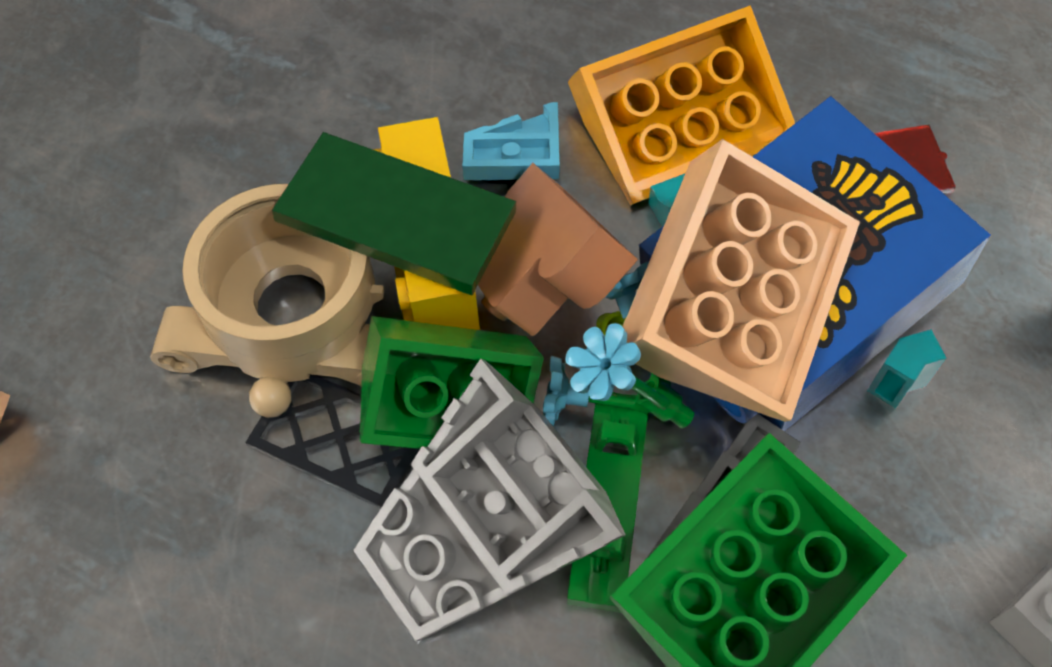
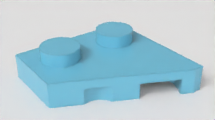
M558 102L543 105L542 115L522 121L520 116L516 114L502 119L496 125L482 126L464 133L463 180H518L532 163L552 179H559Z

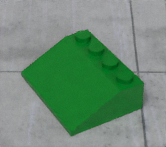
M768 433L610 596V599L666 667H811L904 560L907 554L772 434Z

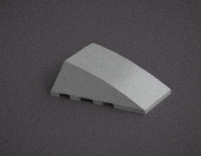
M480 359L471 372L470 376L473 379L460 399L454 398L441 417L444 423L428 447L422 446L410 465L413 469L400 489H393L353 549L415 641L425 639L626 535L606 491L539 408L484 359Z

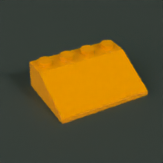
M751 5L581 67L568 81L582 121L630 205L648 199L651 186L685 174L690 161L722 139L748 155L754 156L795 124Z

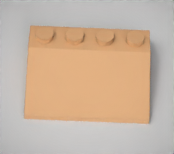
M722 139L690 161L623 324V328L627 332V343H635L641 352L640 360L636 365L665 380L783 422L791 421L860 222Z

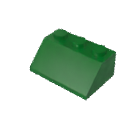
M371 316L362 364L360 442L363 444L421 449L422 446L428 447L444 423L441 417L453 399L459 400L472 381L473 377L470 374L480 359L486 360L525 397L534 403L544 357L527 336Z

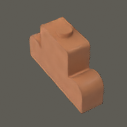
M532 163L504 196L516 201V213L478 284L485 295L481 303L498 319L505 321L508 318L528 334L534 336L568 298L583 309L591 308L598 304L638 259L564 188Z

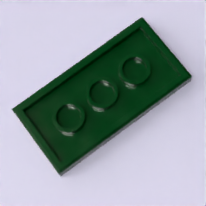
M322 132L273 207L272 213L274 220L278 223L473 295L516 213V201Z

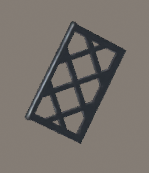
M310 374L309 379L301 381L321 389L324 398L294 407L291 398L287 411L280 416L272 418L261 416L245 443L255 450L381 509L393 489L400 488L411 468V462L420 449L403 447L390 452L389 446L380 445L382 455L352 464L345 439L360 435V423L341 429L335 405L348 401L361 407V395L318 375ZM299 381L287 383L291 390V394L294 391L297 384L299 383ZM327 408L334 432L303 441L297 417ZM289 420L295 440L294 445L281 448L264 440L272 425ZM337 442L344 467L330 471L309 461L307 451ZM400 460L395 468L394 461ZM386 464L390 479L381 494L357 483L355 474Z

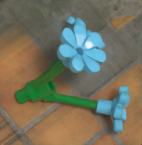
M649 262L638 266L634 272L626 273L605 297L610 300H616L623 319L628 315L636 295L635 290L639 288ZM610 324L605 335L598 327L589 328L583 335L587 348L584 350L580 347H571L567 351L566 363L580 369L571 377L570 383L565 373V363H562L561 358L551 355L550 371L552 375L543 403V415L552 426L558 420L559 413L565 409L566 404L587 407L588 402L629 408L647 414L652 413L661 421L670 420L680 428L687 427L694 418V411L682 403V395L671 388L670 381L651 373L650 379L643 382L632 374L630 366L640 360L641 352L635 343H627V332L620 324ZM614 386L627 391L632 389L638 394L631 397L612 394Z

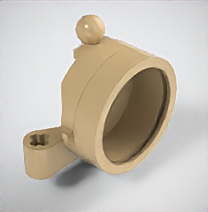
M288 184L266 185L237 194L217 206L199 224L187 245L182 270L185 290L193 307L170 306L164 310L150 355L151 361L155 365L177 373H191L197 369L215 365L240 367L243 373L259 378V380L254 382L249 391V403L257 414L266 418L278 417L286 412L291 403V390L287 383L309 379L310 374L337 377L361 386L362 364L370 324H365L371 312L372 305L382 300L384 296L383 285H375L370 257L274 220L272 209ZM287 275H304L314 278L323 285L325 299L321 308L303 319L288 324L273 325L267 323L258 315V301L263 291L277 279Z

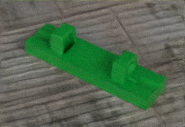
M612 392V394H616V395H624V396H631V397L636 396V395H634V394L629 395V394H620V393ZM595 404L586 468L606 491L626 535L572 563L567 605L622 613L610 599V596L629 576L648 419L647 413L629 408ZM605 446L628 449L629 456L602 452Z

